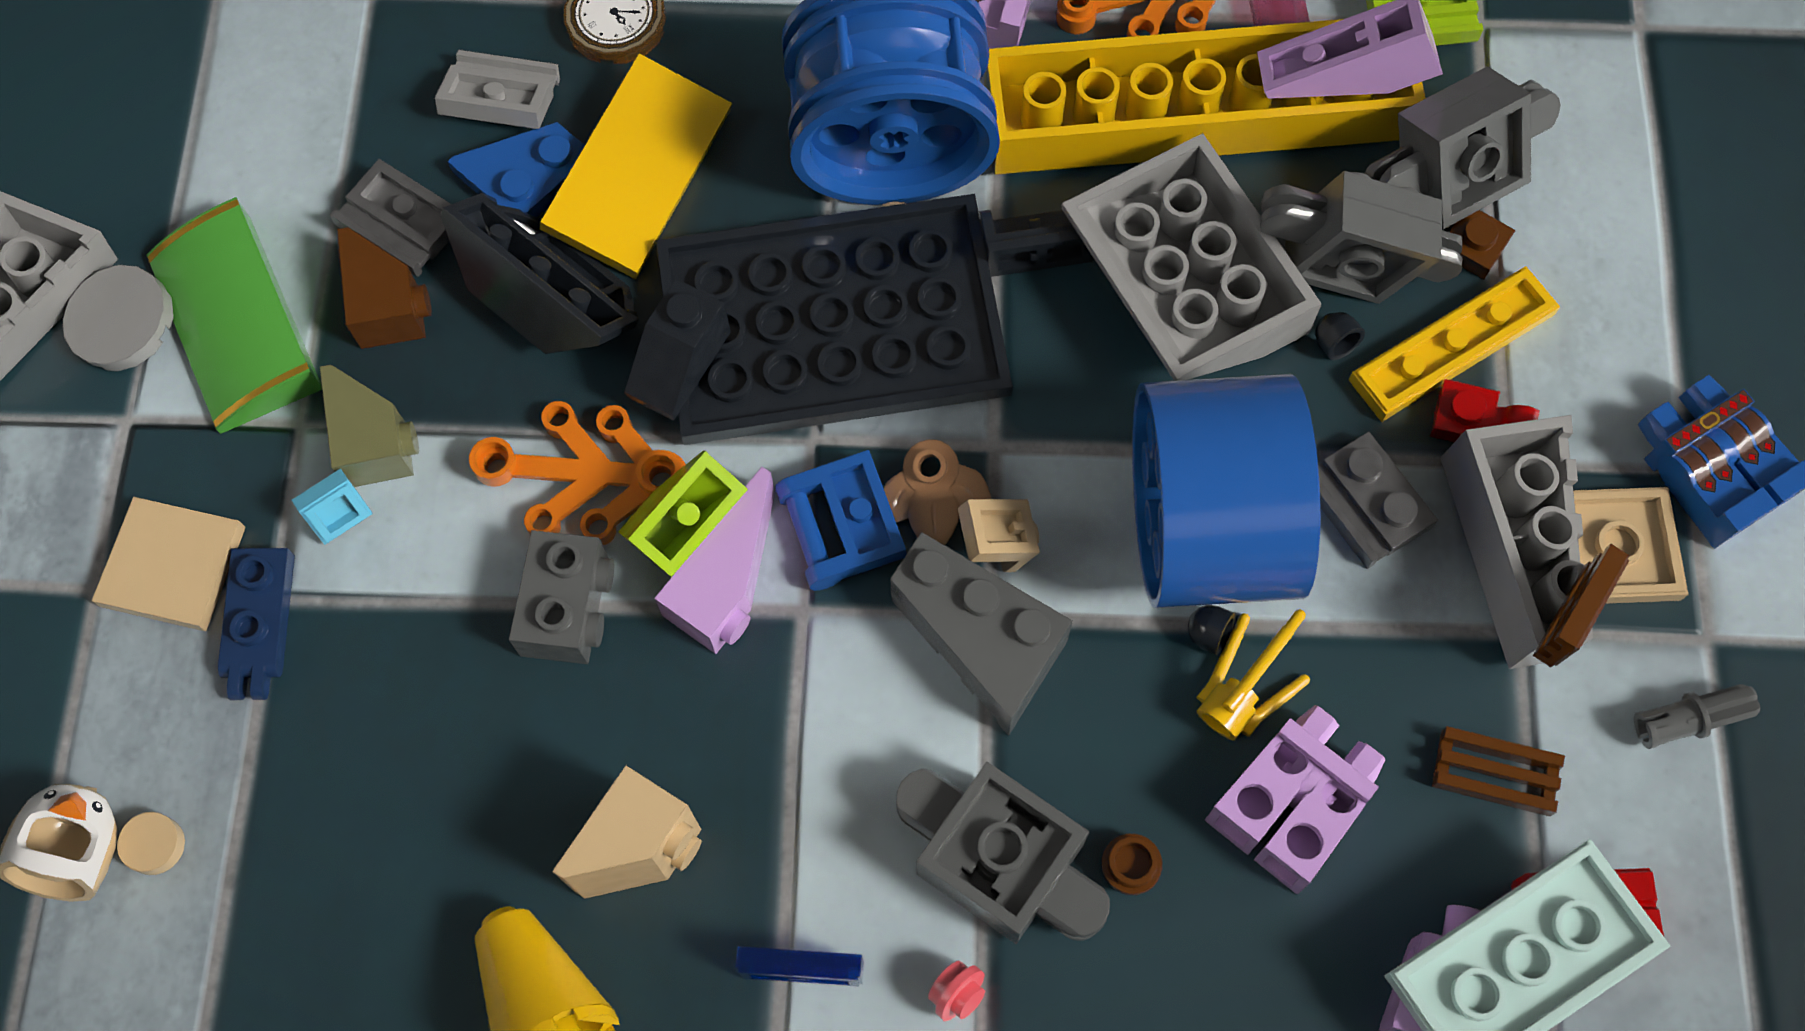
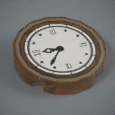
M566 0L564 5V24L574 48L588 59L601 63L600 59L613 60L614 64L632 62L637 58L638 54L646 56L659 44L664 33L663 27L666 20L664 0Z

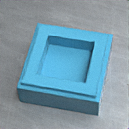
M341 468L292 499L298 512L324 545L373 514Z

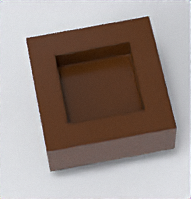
M1478 210L1456 222L1450 233L1462 236V252L1460 253L1462 256V268L1484 280L1516 230Z

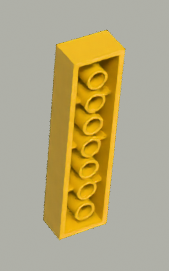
M1343 19L990 48L989 63L984 73V86L994 98L1000 145L993 161L995 174L1146 162L1202 133L1218 155L1399 140L1398 113L1426 99L1423 83L1420 82L1387 94L1268 99L1264 92L1257 52Z

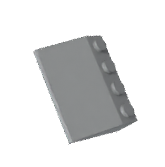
M1203 133L1062 203L1061 209L1174 381L1189 380L1265 357L1310 333L1322 303L1276 237L1261 232L1260 214Z

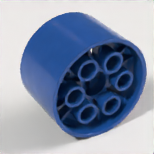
M1292 374L1140 383L1135 395L1132 426L1133 497L1140 565L1146 594L1153 608L1307 598L1314 584L1319 556L1320 485L1312 420L1305 394L1298 379Z

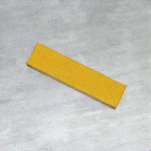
M1525 266L1352 372L1349 382L1379 420L1383 422L1440 387L1444 379H1453L1553 317L1559 310L1560 305L1528 267Z

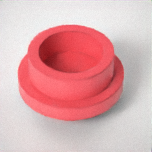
M955 961L939 975L929 991L928 998L936 1005V1015L943 1021H949L956 1016L960 1019L968 1017L978 1007L985 995V990L981 987L984 980V972L975 965L967 967L962 961Z

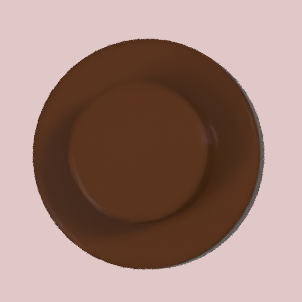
M1134 833L1123 834L1114 838L1105 848L1101 860L1102 873L1107 883L1114 890L1125 895L1143 894L1149 891L1159 880L1162 872V857L1156 845L1148 838Z

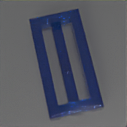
M737 946L735 969L743 979L859 987V984H863L864 961L862 954Z

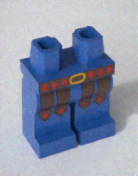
M1708 375L1678 397L1693 415L1694 421L1686 424L1669 402H1665L1647 414L1637 424L1647 441L1654 448L1644 458L1645 462L1653 472L1659 471L1665 485L1714 549L1805 489V460L1799 462L1774 434L1771 423L1766 416L1751 406L1755 401L1744 388L1730 397L1725 389Z

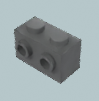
M531 530L509 641L521 657L588 665L591 647L598 648L603 637L604 615L603 613H598L602 592H610L614 578V560L608 557L600 538Z

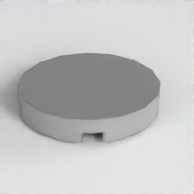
M117 265L99 270L83 281L69 299L63 316L64 338L72 352L92 366L101 367L109 371H121L138 366L155 354L162 345L163 341L159 338L164 333L165 326L170 330L174 317L172 298L159 280L139 267Z

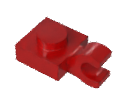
M1444 379L1438 396L1430 437L1455 442L1468 429L1538 420L1540 410L1525 405L1498 407L1500 391Z

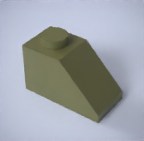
M332 365L321 366L320 373L331 468L334 472L341 468L354 487L414 476L411 455L419 454V442L412 421L405 422L393 403Z

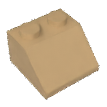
M625 766L553 872L584 899L669 879L675 868L683 871L691 863L702 842L701 839L697 838L702 829L687 804L628 766Z

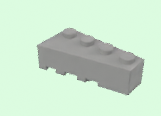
M1 191L0 381L64 316L68 301L80 284L99 270L110 268L118 260L101 231Z
M1571 415L1468 429L1463 432L1440 458L1509 669L1544 664L1535 658L1533 654L1585 565L1580 563L1578 539L1583 536L1581 514L1575 513L1573 485L1578 481L1576 459H1570L1568 438L1573 434ZM1593 629L1590 630L1583 645L1593 639Z

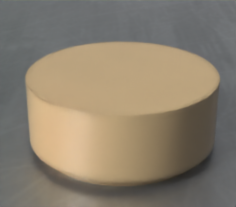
M145 812L130 819L122 828L117 841V851L121 861L130 869L145 875H157L171 869L179 861L185 846L184 833L179 824L173 819L157 812Z

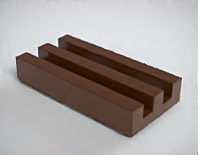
M1610 544L1605 548L1603 554L1600 552L1594 557L1592 562L1589 561L1584 565L1533 654L1535 658L1551 668L1554 665L1557 666L1581 648L1630 560L1628 558L1630 555Z
M1446 726L1441 731L1432 787L1551 817L1557 813L1558 801L1555 798L1556 792L1561 787L1562 778H1559V771L1564 766L1565 755ZM1454 746L1544 769V774L1452 751V748ZM1449 766L1541 788V794L1536 796L1449 774Z

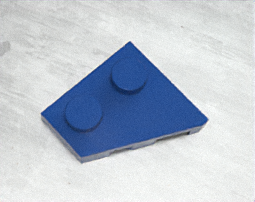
M558 122L539 129L455 155L448 160L452 172L477 194L484 193L497 199V205L516 208L534 217H538L551 205L585 145Z

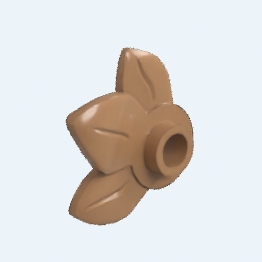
M935 439L923 440L912 446L904 458L903 471L887 481L883 488L896 523L909 519L911 528L917 538L922 532L943 545L948 543L959 522L958 508L968 499H992L988 485L982 475L972 468L960 465L953 449L946 443ZM929 457L939 459L941 464L939 472L932 477L924 476L921 473V464Z

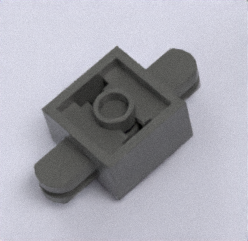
M1487 66L1399 112L1400 149L1371 163L1365 174L1377 181L1397 187L1414 188L1421 194L1441 199L1442 229H1445L1531 182V138L1553 127L1559 116L1560 100L1555 93L1543 88L1534 80L1530 79L1521 85H1517Z
M1343 171L1318 194L1282 184L1266 190L1262 195L1261 232L1286 240L1285 252L1309 285L1380 304L1416 277L1433 282H1442L1457 277L1462 271V256L1460 255L1462 252V236L1442 230V200L1421 194L1414 188L1397 187L1371 179L1364 173Z
M987 761L965 792L936 772L927 769L914 771L901 781L897 790V813L902 822L930 841L916 861V874L1016 945L1036 916L1071 940L1084 941L1093 937L1102 929L1110 912L1108 894L1104 888L1070 866L1086 841L1089 833L1087 829Z

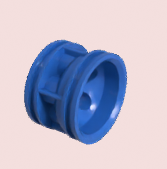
M804 0L792 11L782 32L784 75L790 88L791 113L788 121L790 159L796 175L808 187L825 196L857 204L913 203L957 190L979 177L992 164L999 150V129L994 98L990 91L980 82L989 63V45L985 16L976 0Z

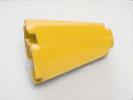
M506 906L491 912L483 919L482 927L475 935V946L490 1031H615L613 1024L619 1025V1019L614 1009L531 911Z

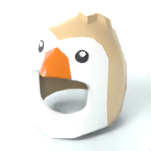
M54 784L31 797L12 821L1 844L0 879L20 890L43 898L68 902L89 901L92 899L108 872L116 848L117 826L107 799L97 793V788L73 784Z

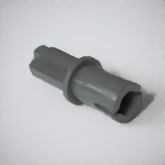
M1743 684L1701 696L1694 692L1683 694L1681 701L1659 708L1636 712L1634 714V727L1639 739L1649 736V738L1643 739L1642 744L1647 749H1652L1658 745L1693 735L1699 739L1709 737L1711 729L1755 717L1760 712V705L1757 700V693L1753 687Z

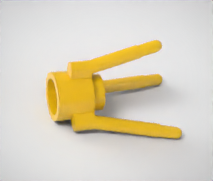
M1298 609L1293 613L1241 681L1230 678L1226 684H1223L1250 621L1248 614H1240L1209 682L1197 696V699L1202 702V705L1197 710V714L1214 731L1230 740H1235L1240 733L1250 737L1265 718L1309 684V676L1302 674L1258 708H1254L1259 699L1251 689L1305 619L1306 614L1303 610Z

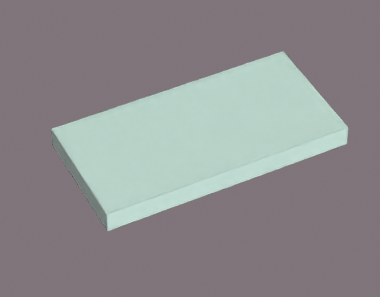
M1589 839L1384 976L1422 1031H1548L1671 946L1592 840Z

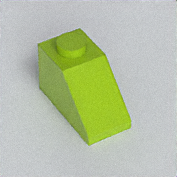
M703 450L657 487L618 533L656 566L672 577L748 489Z

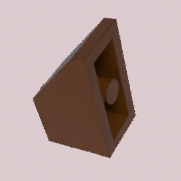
M349 227L337 229L346 326L360 348L364 349L426 338L424 317L432 315L431 302L426 285H417L406 264Z

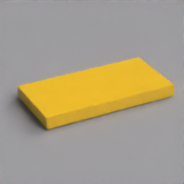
M638 54L542 218L540 230L636 279L654 248L656 240L659 239L729 114L732 103L651 59Z

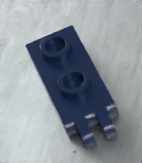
M289 548L231 549L218 659V674L220 678H228L227 696L230 701L245 699L248 678H251L250 695L252 700H267L271 678L282 676L295 555Z

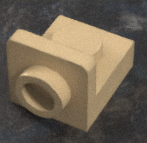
M968 499L958 508L966 551L970 561L1001 562L1003 572H1016L1040 553L1038 546L1039 531L1032 519L1028 499Z

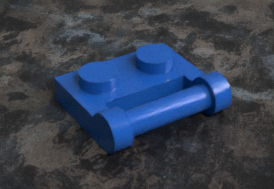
M869 450L795 474L779 481L775 485V491L780 504L787 505L805 556L808 569L805 570L804 574L811 590L827 589L836 585L842 579L903 559L907 555L905 545ZM820 491L824 492L845 554L829 559L808 500L811 494Z

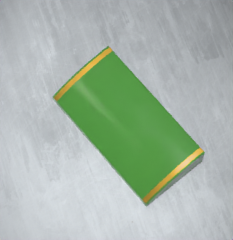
M237 197L223 202L186 222L165 237L147 254L155 278L164 285L172 298L174 325L216 430L220 434L322 390L320 380L251 218Z

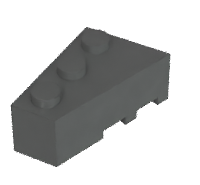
M921 532L890 579L892 602L936 653H940L961 677V682L972 694H976L995 716L999 726L1009 736L1068 642L1073 620Z

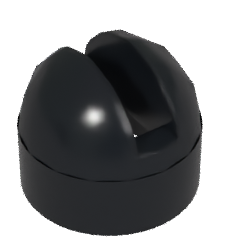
M1336 312L1326 314L1319 320L1315 336L1319 347L1329 359L1337 360L1345 357L1358 347L1365 336V330L1349 314Z
M1205 605L1197 608L1190 615L1188 622L1191 640L1201 649L1219 655L1230 636L1236 613L1216 605Z

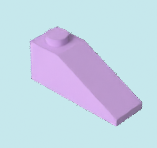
M1394 0L1257 52L1264 92L1268 99L1387 94L1443 74L1433 33L1420 0Z
M764 467L757 471L745 486L748 489L655 597V601L664 618L714 654H717L725 642L730 645L735 643L744 633L751 619L748 613L752 608L775 496L771 472Z

